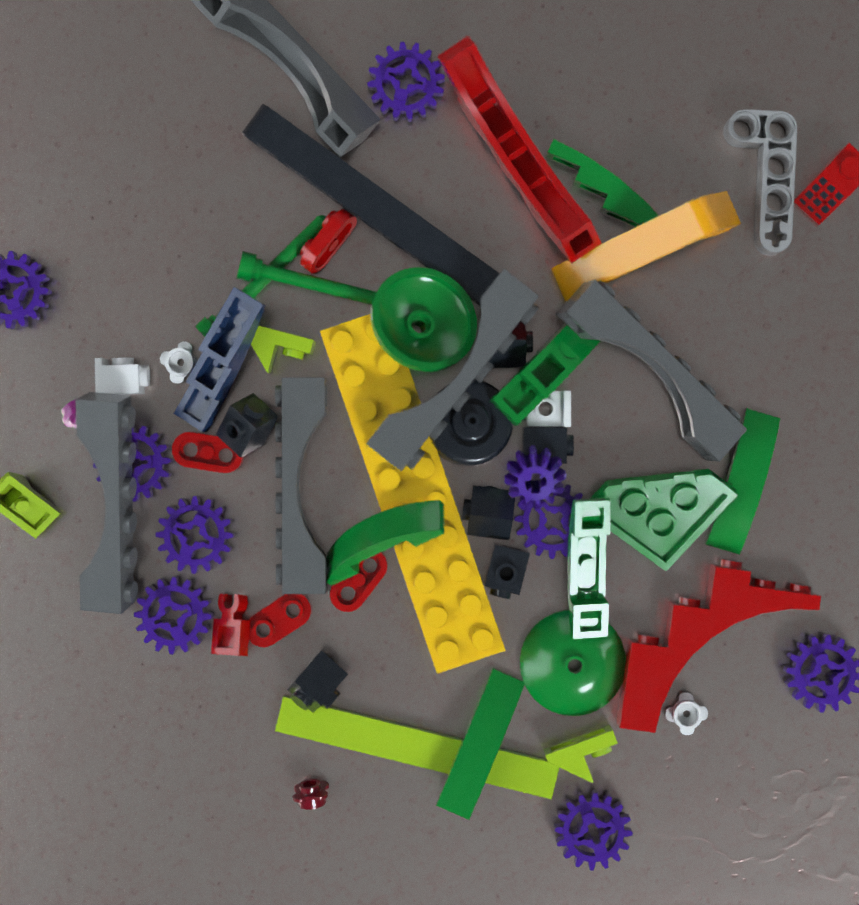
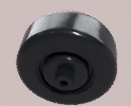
M474 379L466 389L471 396L458 412L453 408L450 409L443 418L448 425L435 441L430 438L440 457L459 466H476L494 459L508 444L513 430V424L490 401L499 390L485 381L479 383ZM447 386L442 388L437 394L443 391Z

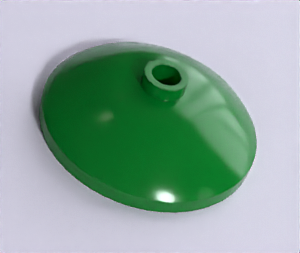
M423 267L400 270L392 274L381 284L372 300L370 319L378 343L392 359L410 369L422 372H436L450 368L469 352L476 338L477 316L470 297L454 279L440 271ZM412 325L419 326L421 333L414 331Z
M569 609L560 610L538 621L531 628L523 642L520 652V671L523 682L534 700L551 712L565 716H581L593 713L608 704L615 697L623 683L626 653L621 638L609 623L608 637L573 639L571 637ZM573 659L581 662V668L576 672L568 669V664Z

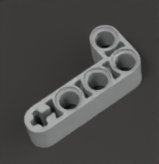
M739 110L724 125L723 135L726 142L732 147L758 149L754 246L761 254L772 256L785 250L792 240L797 123L791 114L784 111ZM735 121H744L748 124L750 128V135L748 137H741L735 133L733 128ZM777 122L782 124L786 131L785 138H775L770 132V123ZM770 158H777L782 161L784 165L783 174L776 175L769 170L768 161ZM768 194H777L781 198L783 205L780 211H774L768 207L766 203ZM781 218L782 221L774 224L773 231L774 236L780 237V241L772 246L771 240L765 239V235L772 231L773 220Z

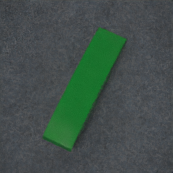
M553 139L546 158L578 171L573 185L605 199L600 213L632 227H638L659 216L641 196L615 174L588 156Z
M492 668L465 730V735L450 767V772L438 797L436 806L470 820L525 686L522 680Z

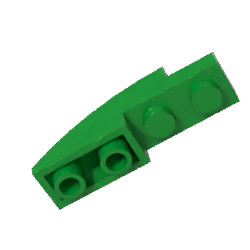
M565 323L490 401L514 426L519 425L542 400L547 399L577 368L600 340L581 339Z

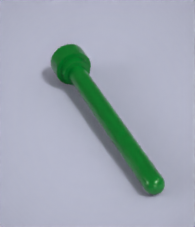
M318 215L268 265L285 268L300 254L303 245L309 239H314L321 231L322 223L326 216ZM261 277L258 280L253 279L241 291L255 298L272 280ZM212 314L208 319L204 317L195 326L204 337L207 335L217 315L214 316Z
M246 251L242 252L236 279L250 282L251 279L258 280L261 277L370 305L376 291L262 263L263 259L256 258L257 254Z

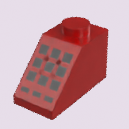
M850 143L845 145L794 199V205L817 226L859 186V151Z

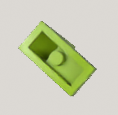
M258 325L251 345L267 373L271 374L278 346L283 348L282 355L303 360L304 353L313 355L316 341Z
M7 472L0 479V513L36 539L60 515L58 508L32 489L25 476Z
M610 725L543 750L549 763L594 783L584 756L591 754L592 758L603 756L611 752V746L618 744L613 729Z

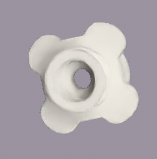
M180 342L177 348L169 352L165 351L160 356V363L165 365L170 373V380L177 384L182 383L184 377L190 375L198 361L192 353V345L188 342ZM178 360H184V365L179 366Z
M683 692L679 695V701L673 707L666 709L665 717L668 721L675 722L680 727L682 734L691 735L694 733V728L699 726L701 721L707 719L708 710L705 706H699L693 700L691 693ZM686 710L690 712L688 717L683 715Z

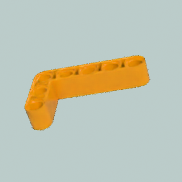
M727 191L704 195L600 244L572 264L569 260L564 261L551 268V271L566 302L584 282L592 280L597 282L603 281L604 283L611 282L696 241L728 231L740 225L741 221Z

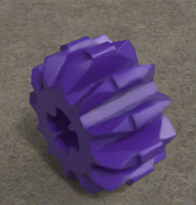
M533 445L529 448V455H525L522 451L518 450L516 452L517 461H508L506 464V468L510 473L504 475V482L511 486L509 488V495L512 498L520 496V504L523 507L530 500H534V506L537 509L541 507L542 499L553 504L555 501L553 493H563L564 485L561 481L567 478L566 470L560 468L562 460L559 456L550 458L551 451L547 447L541 454H537L536 447ZM538 473L539 480H531V474Z

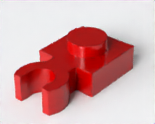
M220 594L218 607L222 612L221 619L213 618L211 654L248 656L250 620H242V614L248 606L247 595L234 594V604L232 605L233 596L231 594Z

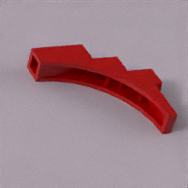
M467 35L439 54L437 57L459 97L457 100L469 123L488 144L500 169L521 193L531 215L571 264L602 244L590 218L558 179L518 120L473 40Z
M721 559L720 565L710 564L705 606H700L701 599L680 596L679 602L669 601L664 643H659L658 636L638 634L637 639L628 638L625 672L616 721L619 728L656 733L661 708L674 679L688 660L717 634L738 622L763 613L789 609L819 610L821 596L811 593L812 586L790 583L789 589L775 588L776 581L755 578L754 584H750L751 571L742 569L743 562Z

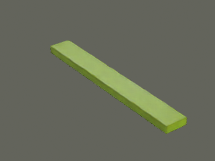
M287 695L283 696L275 728L276 732L449 774L450 767L463 740L331 706L328 709L321 706L312 713L309 709L303 710L297 706L291 699V696ZM500 748L485 783L552 800L559 767L549 763L546 759Z

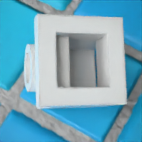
M95 358L96 392L145 394V386L150 385L149 365L134 364V358H112V365H109V359Z
M553 391L547 399L542 400L524 419L526 420V427H571V391ZM542 402H548L552 406L550 415L543 416L539 413L538 408Z

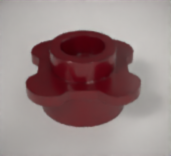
M318 779L303 780L294 786L296 794L292 796L293 801L297 802L298 806L305 810L320 808L327 802L328 792L326 789L329 788V783Z

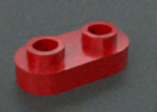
M344 208L338 211H331L325 217L322 229L314 239H309L301 248L300 265L311 274L320 272L350 236L356 226L357 218Z
M185 432L177 436L172 444L173 458L183 467L218 473H231L236 471L244 460V456L240 458L215 435ZM189 443H194L198 448L195 456L191 457L186 453L185 449ZM225 448L230 449L233 454L229 462H224L220 457L221 451Z
M383 552L370 557L377 563V568L374 571L365 570L363 566L365 560L359 562L358 574L331 586L330 600L338 610L352 612L365 602L387 572L388 562ZM344 587H352L355 591L354 598L345 599L342 596V589Z
M284 594L255 613L249 619L250 642L258 647H269L304 625L312 613L310 599L305 594ZM289 604H296L299 607L300 613L298 616H290L288 614L287 606ZM261 623L267 624L270 628L269 635H260L257 631L258 625Z

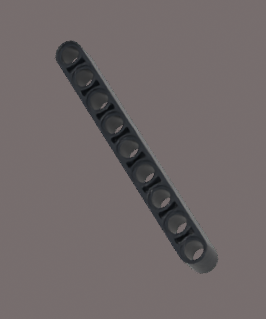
M265 104L260 106L242 132L247 139L423 266L440 271L454 279L466 291L470 299L481 307V297L499 276V272Z

